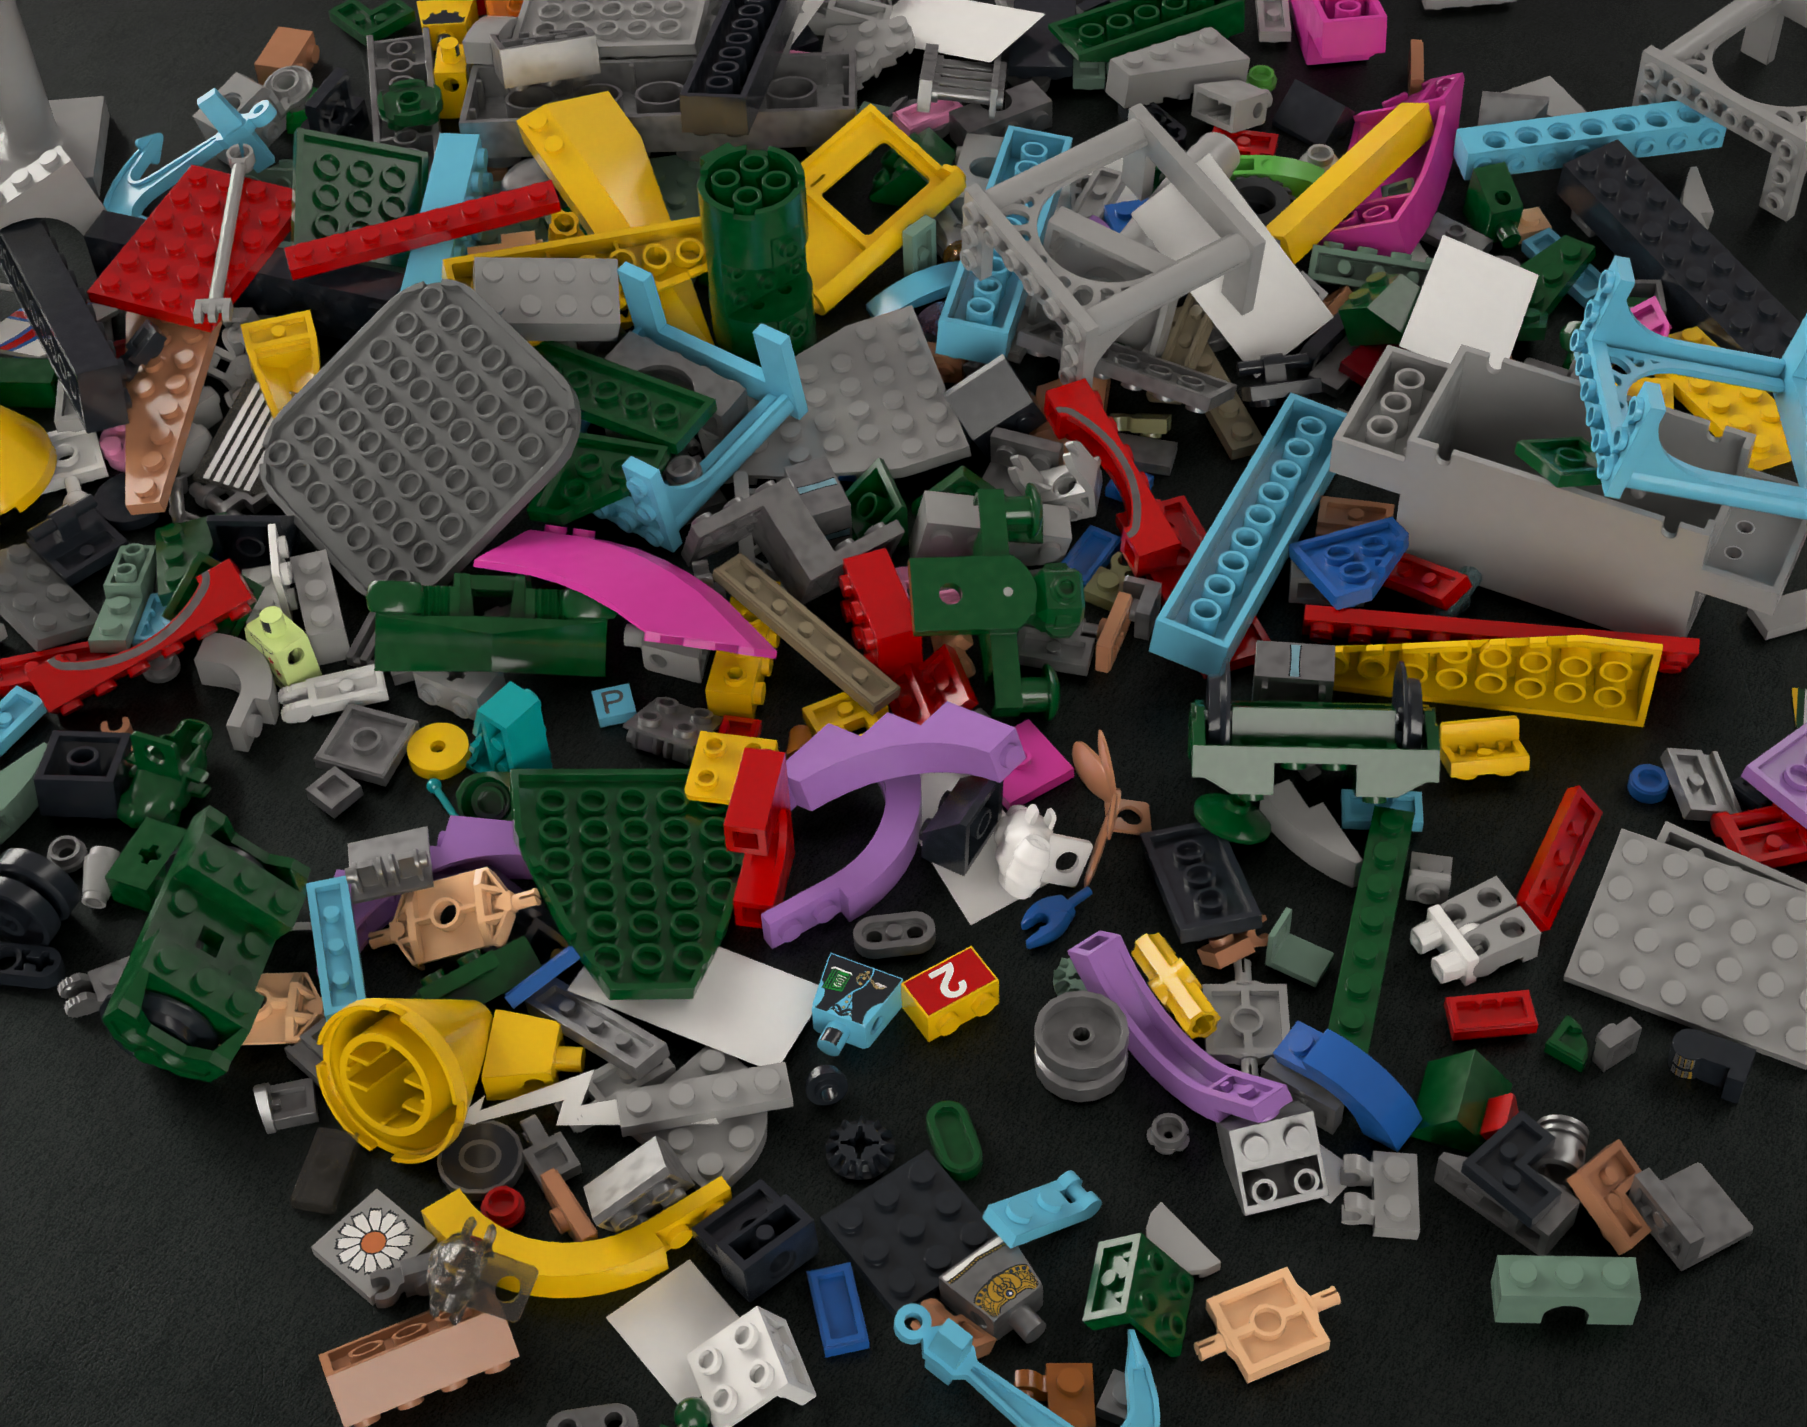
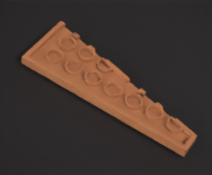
M126 312V344L146 319L157 325L167 338L161 353L156 358L151 359L146 366L141 364L132 381L129 383L126 381V388L130 394L132 408L127 409L129 424H125V505L131 515L159 513L166 510L223 320L210 333Z

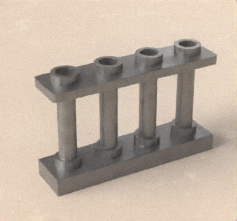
M926 43L919 80L917 111L929 113L931 102L937 103L938 100L990 105L988 118L995 119L996 109L1002 110L1007 62H1001L1002 53L995 58L994 64L944 59V55H938L939 44Z

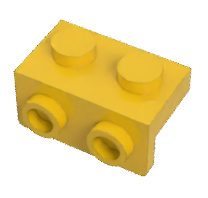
M1517 716L1448 721L1440 724V760L1451 778L1456 777L1462 780H1470L1478 775L1485 774L1511 776L1517 771L1529 770L1530 756L1519 740V719Z

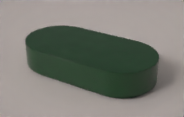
M946 1100L934 1104L927 1113L926 1127L938 1163L953 1180L965 1181L975 1177L982 1168L983 1153L968 1111L963 1105L955 1101Z

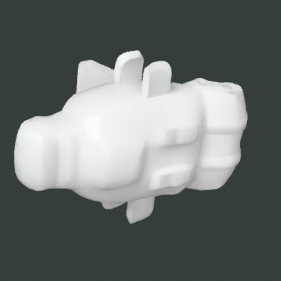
M1035 804L1029 805L1028 808L1023 805H1012L1006 815L999 820L995 828L994 841L997 845L995 857L1000 868L998 881L1001 887L1015 898L1026 899L1031 897L1041 886V882L1075 887L1093 849V845L1089 840L1053 833L1056 814L1052 808L1047 809L1043 817L1039 814L1040 812ZM1067 852L1076 854L1077 860L1070 869L1059 870L1056 868V861L1062 854Z

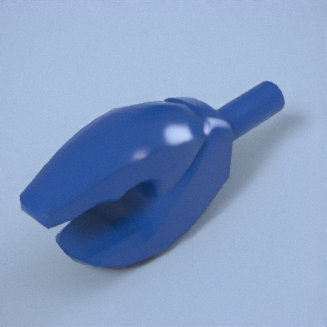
M1086 886L1068 900L1060 894L1043 898L1034 903L1026 911L1021 921L1022 930H1027L1039 922L1046 923V925L1040 927L1036 933L1026 940V948L1032 949L1046 945L1063 935L1075 917L1074 907L1093 894L1092 890Z

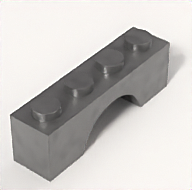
M629 331L605 357V360L716 399L717 411L702 429L722 439L748 413L747 391L740 383L728 380L714 373L710 368L703 365L700 366L684 358L676 351H669L657 345L648 337H641Z

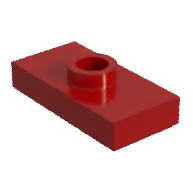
M1529 990L1445 997L1444 1009L1452 1041L1537 1033L1538 1021Z

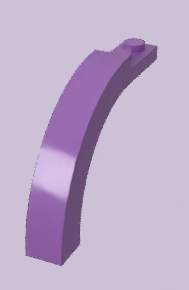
M920 774L906 775L877 782L885 800V808L879 828L867 847L842 870L761 914L763 937L772 949L784 942L795 940L801 933L819 923L830 921L839 912H842L848 921L851 922L870 910L892 890L907 870L919 842V832L922 827Z
M1100 930L1067 951L1087 991L1102 994L1117 1003L1125 1014L1129 1028V1044L1127 1049L1155 1080L1193 1111L1217 1123L1231 1114L1262 1123L1275 1118L1280 1112L1279 1109L1293 1100L1287 1085L1230 1068L1210 1056L1191 1040L1169 1016L1147 986L1133 962L1121 935Z

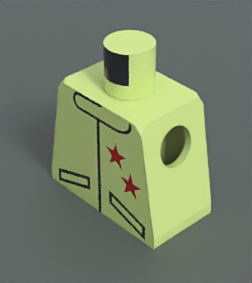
M269 606L264 608L260 612L259 617L245 626L246 641L264 655L269 663L274 682L281 689L282 687L291 686V684L305 682V679L322 676L308 636L282 613L279 607Z

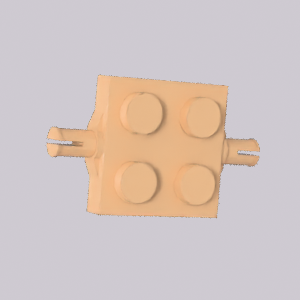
M1285 1267L1206 1299L1205 1309L1216 1327L1217 1334L1199 1342H1194L1196 1355H1198L1200 1361H1204V1359L1225 1351L1236 1362L1248 1384L1329 1350L1330 1339L1319 1322L1318 1312L1335 1305H1340L1339 1293L1336 1292L1334 1286H1330V1288L1310 1296L1296 1283L1288 1267Z

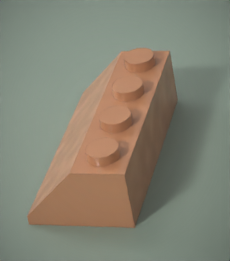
M490 1286L318 1356L343 1426L366 1427L381 1418V1413L398 1407V1410L415 1407L424 1401L425 1395L439 1389L442 1392L456 1390L468 1382V1377L483 1371L485 1374L500 1372L511 1365L510 1360L519 1357V1353L502 1306Z

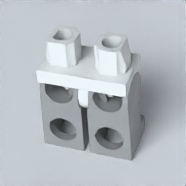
M1495 876L1445 901L1441 905L1436 904L1427 909L1426 921L1411 929L1410 942L1420 954L1435 948L1441 953L1432 958L1431 961L1433 974L1441 984L1459 978L1467 986L1476 982L1477 977L1487 976L1500 966L1520 958L1524 963L1537 957L1541 932L1521 906L1517 907V901L1500 879Z

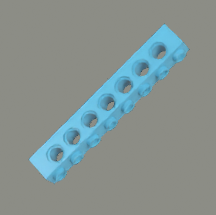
M1670 101L1459 128L1456 132L1453 156L1463 179L1471 180L1474 168L1501 162L1506 163L1510 175L1563 168V164L1617 139L1636 158L1719 148L1723 145L1726 127L1680 101Z

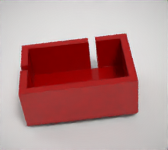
M882 548L844 558V575L838 576L839 586L845 598L844 601H840V607L844 621L846 623L851 622L853 625L851 632L856 649H863L865 653L863 656L889 678L907 662L917 667L923 663L922 636H913L911 603L887 549Z

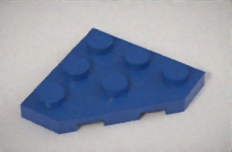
M1393 517L1289 544V558L1336 610L1353 608L1357 604L1373 600L1409 547V533Z

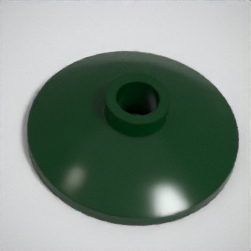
M1210 793L1200 796L1195 802L1193 811L1198 822L1220 838L1240 844H1257L1269 837L1271 832L1269 820L1250 801L1239 799L1238 794Z

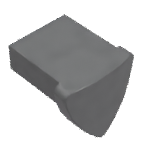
M312 1077L271 1086L269 1083H263L253 1087L258 1111L267 1134L276 1133L280 1129L319 1122L316 1089Z

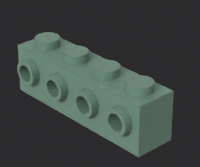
M1324 241L1323 246L1313 244L1308 276L1319 284L1337 287L1348 285L1350 289L1358 290L1366 282V278L1374 273H1401L1422 288L1434 258L1426 257L1425 262L1412 261V255L1392 252L1391 257L1377 255L1378 250L1374 248L1358 246L1357 251L1344 250V244Z

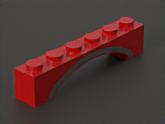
M1086 378L1047 390L1045 394L1044 415L1058 440L1066 438L1070 441H1079L1093 457L1099 456L1101 458L1100 465L1108 473L1121 495L1127 514L1128 527L1123 528L1120 551L1134 576L1138 578L1176 565L1179 548L1182 547L1181 536L1177 528L1171 527L1167 521L1165 509L1160 499H1155L1152 495L1146 474L1143 471L1139 472L1130 446L1123 444L1115 420L1106 415L1098 391L1092 390Z
M227 559L198 575L196 579L199 585L187 605L167 626L144 642L117 654L91 660L72 661L69 660L68 656L58 654L26 672L48 712L56 715L61 712L63 716H67L84 706L81 700L94 693L97 697H100L117 688L115 681L128 674L131 678L143 674L151 668L149 662L162 655L164 659H168L185 649L182 643L195 636L198 640L212 635L218 630L216 624L229 617L231 621H235L252 611L250 605L257 602L235 562Z

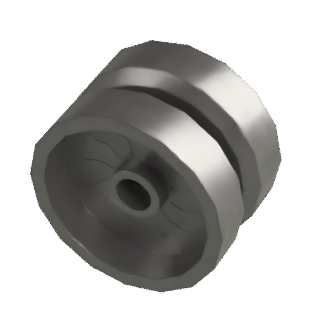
M1082 990L1065 992L1051 999L1040 1010L1034 1027V1062L1036 1074L1044 1087L1062 1099L1075 1102L1095 1101L1112 1093L1124 1080L1128 1066L1129 1028L1127 1018L1117 1003L1102 994Z

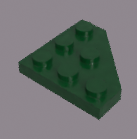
M580 432L571 458L529 504L527 513L530 520L565 525L630 496L631 492L626 486L627 480L622 468L625 461L630 456H633L659 469L662 476L671 458L669 446Z

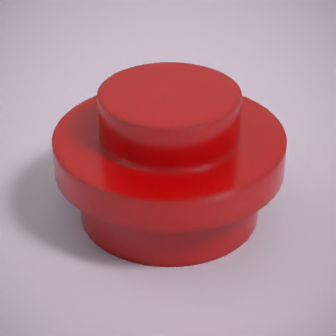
M498 1186L486 1194L481 1204V1213L498 1226L508 1229L522 1220L525 1214V1202L522 1195L513 1188Z

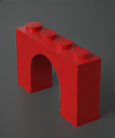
M745 747L723 827L726 851L745 853L733 898L735 923L739 926L762 928L761 914L783 902L795 855L785 752Z

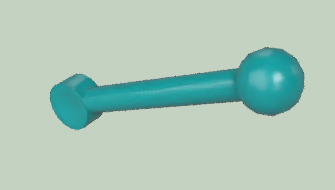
M430 779L426 785L427 790L437 796L449 815L459 816L441 790L442 784L440 780Z

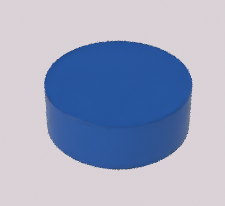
M1643 764L1631 771L1627 788L1630 795L1637 801L1654 804L1666 797L1670 782L1662 768L1652 764Z

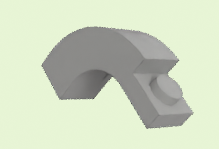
M213 633L202 641L194 659L202 685L229 688L239 693L226 727L233 749L249 752L254 738L259 737L262 731L263 723L276 725L279 716L280 702L273 675L264 655L252 644L231 635Z

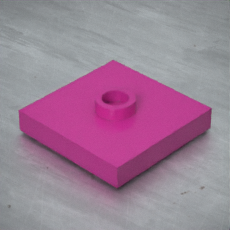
M1029 719L1015 726L1026 759L1004 779L1002 804L1007 810L1012 805H1024L1074 777L1072 765Z

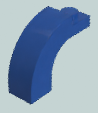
M1297 1021L1273 1052L1278 1063L1316 1082L1337 1097L1353 1114L1364 1135L1396 1152L1400 1150L1422 1121L1419 1110L1412 1098L1387 1070L1356 1045L1328 1028L1322 1033Z

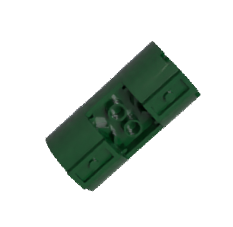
M727 142L700 157L701 169L697 184L702 237L708 269V292L714 346L761 367L752 333L761 323L789 335L794 356L816 344L813 283L807 271L805 248L809 237L805 173L801 163L793 155L780 148L768 146L767 151L747 150V145L734 147Z

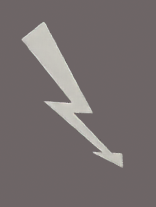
M594 1070L481 1110L485 1097L483 1096L469 1107L464 1124L476 1125L478 1122L563 1101L556 1126L620 1125L616 1099L581 1105ZM712 1118V1119H708V1120H704V1121H700V1122H695V1123H691V1124H719V1123H718V1121H717L716 1118Z

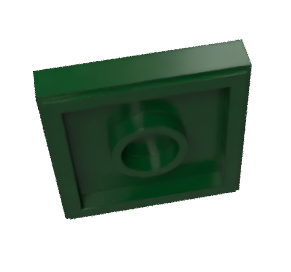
M1583 437L1517 441L1514 454L1557 488L1602 485L1601 479L1597 477L1598 464L1596 455L1591 450V443Z

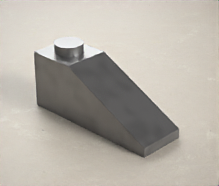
M1444 1152L1438 1158L1434 1178L1437 1184L1538 1256H1546L1575 1222L1580 1200L1574 1197L1567 1187L1554 1183L1542 1174L1540 1175L1559 1189L1562 1194L1560 1202L1532 1228H1529L1461 1172L1462 1164L1467 1157Z

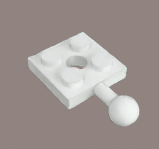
M84 429L79 432L67 431L57 433V430L47 433L56 449L57 463L54 475L42 494L66 488L67 495L63 500V505L67 503L70 506L88 495L81 490L80 484L108 477L97 432L87 434ZM68 455H71V456H72V457H70L69 459H66V460H59L60 458H62V457H64V456H68Z

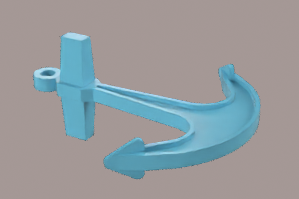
M213 88L198 98L197 104L217 129V134L141 180V176L150 163L159 164L164 137L162 133H154L136 139L135 145L138 150L126 162L113 180L105 196L104 207L109 212L147 219L148 217L141 215L144 209L155 198L175 185L191 165L202 166L224 149H229L236 144H239L242 158L244 157L243 144H248L253 148L256 159L253 169L260 173L275 163V157L255 132V129L270 123L275 118L277 110L268 100H263L257 103L249 113L240 114L216 88Z
M910 1303L898 1310L893 1327L895 1335L906 1344L921 1343L925 1368L946 1385H949L952 1380H966L1016 1427H1074L979 1363L975 1347L972 1345L973 1336L950 1318L941 1326L931 1327L932 1319L925 1307ZM910 1317L916 1318L920 1322L921 1327L915 1331L909 1330L905 1326L904 1321ZM1128 1329L1125 1366L1127 1414L1124 1423L1120 1427H1160L1159 1398L1151 1368L1137 1339L1135 1330Z

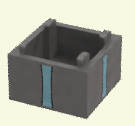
M823 456L784 467L785 478L789 479L831 547L834 549L844 540L853 539L851 504L827 457Z
M1257 640L1251 701L1332 703L1335 646Z

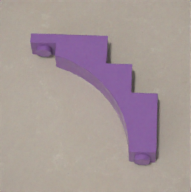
M948 701L922 725L887 712L862 736H859L828 723L786 760L790 807L792 810L798 805L813 811L837 797L866 785L913 774H969L1000 783L1026 759L1015 727Z

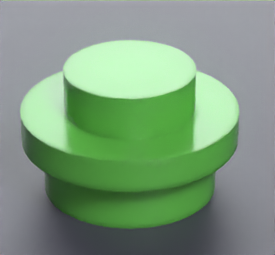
M1257 65L1249 70L1246 83L1260 89L1272 91L1277 85V77L1269 66Z

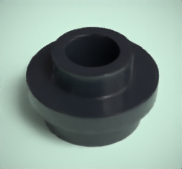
M832 1065L816 1067L809 1073L805 1084L808 1099L817 1105H831L840 1101L848 1091L846 1076Z

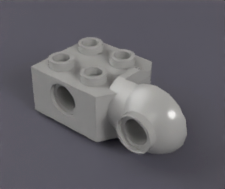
M298 65L286 66L276 70L267 78L264 85L236 72L218 91L240 114L249 113L257 103L263 100H268L277 110L275 118L267 125L255 129L261 140L269 147L286 130V115L289 112H298L305 108L304 105L312 93L313 78L306 68ZM199 109L193 115V118L205 139L208 140L216 135L218 131L203 111ZM224 149L216 157L229 165L226 155L228 149Z

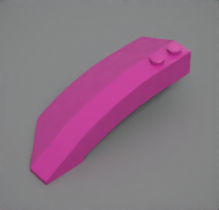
M1463 72L1432 78L1421 84L1423 90L1409 97L1406 92H1403L1382 102V109L1363 111L1353 116L1355 124L1348 151L1400 103H1429L1435 131L1425 144L1317 245L1323 246L1324 241H1332L1344 244V250L1357 251L1358 246L1377 249V255L1391 257L1392 252L1411 255L1437 211L1451 169L1465 79ZM1413 177L1415 185L1410 193L1382 197V186Z
M545 524L544 531L527 530L474 559L473 567L531 575L561 584L587 595L617 612L645 633L644 641L776 659L777 650L721 594L701 580L670 562L642 550L611 541L595 539V531L573 528V535H566L567 527Z

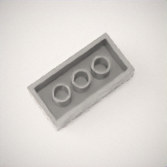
M474 257L473 290L526 341H617L621 322L617 259Z

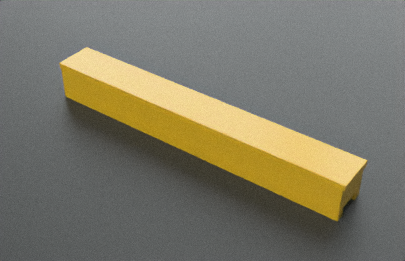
M1400 103L1266 226L1270 234L1280 240V247L1294 265L1313 248V244L1317 245L1433 136L1435 129L1429 110V103Z

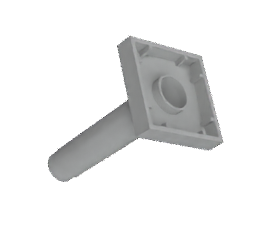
M0 0V184L8 180L17 170L24 169L38 160L44 152L53 150L60 145L96 196L99 197L110 120L105 97L48 100L16 0Z
M1217 132L1206 133L1186 152L1195 163L1210 153L1229 180L1240 163V152L1236 144L1226 135ZM1167 177L1162 181V183L1157 187V189L1152 193V195L1147 199V201L1171 183ZM1061 205L1047 224L1043 243L1045 251L1062 268L1086 279L1100 282L1131 281L1149 275L1175 262V260L1161 254L1157 250L1153 241L1147 237L1133 217L1122 231L1118 233ZM1061 281L1066 288L1069 287L1067 282ZM1081 289L1074 294L1075 299L1081 306L1087 305L1093 298L1092 294L1085 289ZM1102 293L1101 302L1105 300V296H1111V294ZM1032 296L1027 323L1035 325L1049 318L1046 316L1040 302L1035 296ZM1178 299L1139 319L1114 342H1120L1127 347L1161 358L1166 347Z

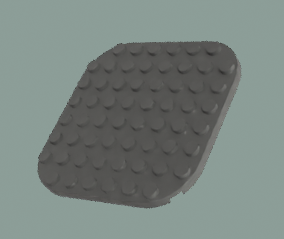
M442 279L441 282L426 284L422 281L407 287L392 297L277 414L268 428L262 446L266 449L263 463L259 464L261 480L272 500L286 515H295L294 524L319 551L327 550L329 562L351 586L365 597L371 581L419 582L424 586H447L453 580L454 573H460L555 477L571 458L580 434L581 408L579 399L571 384L471 287L450 279Z

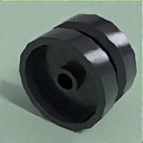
M10 848L0 856V936L11 943L48 947L60 929V921L68 919L79 903L81 897L79 889L71 877L54 862L26 849Z

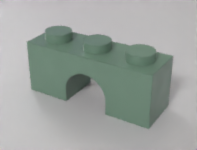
M1497 1255L1491 1279L1494 1320L1499 1323H1541L1544 1313L1548 1310L1560 1306H1575L1585 1310L1586 1324L1633 1325L1641 1300L1636 1257Z

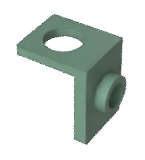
M1286 907L1268 935L1265 965L1313 987H1317L1333 961L1334 953L1290 934L1292 909Z

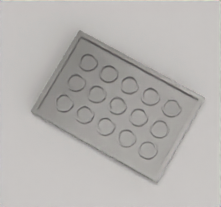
M1622 828L1564 974V981L1693 1029L1756 1049V1052L1807 1070V893Z

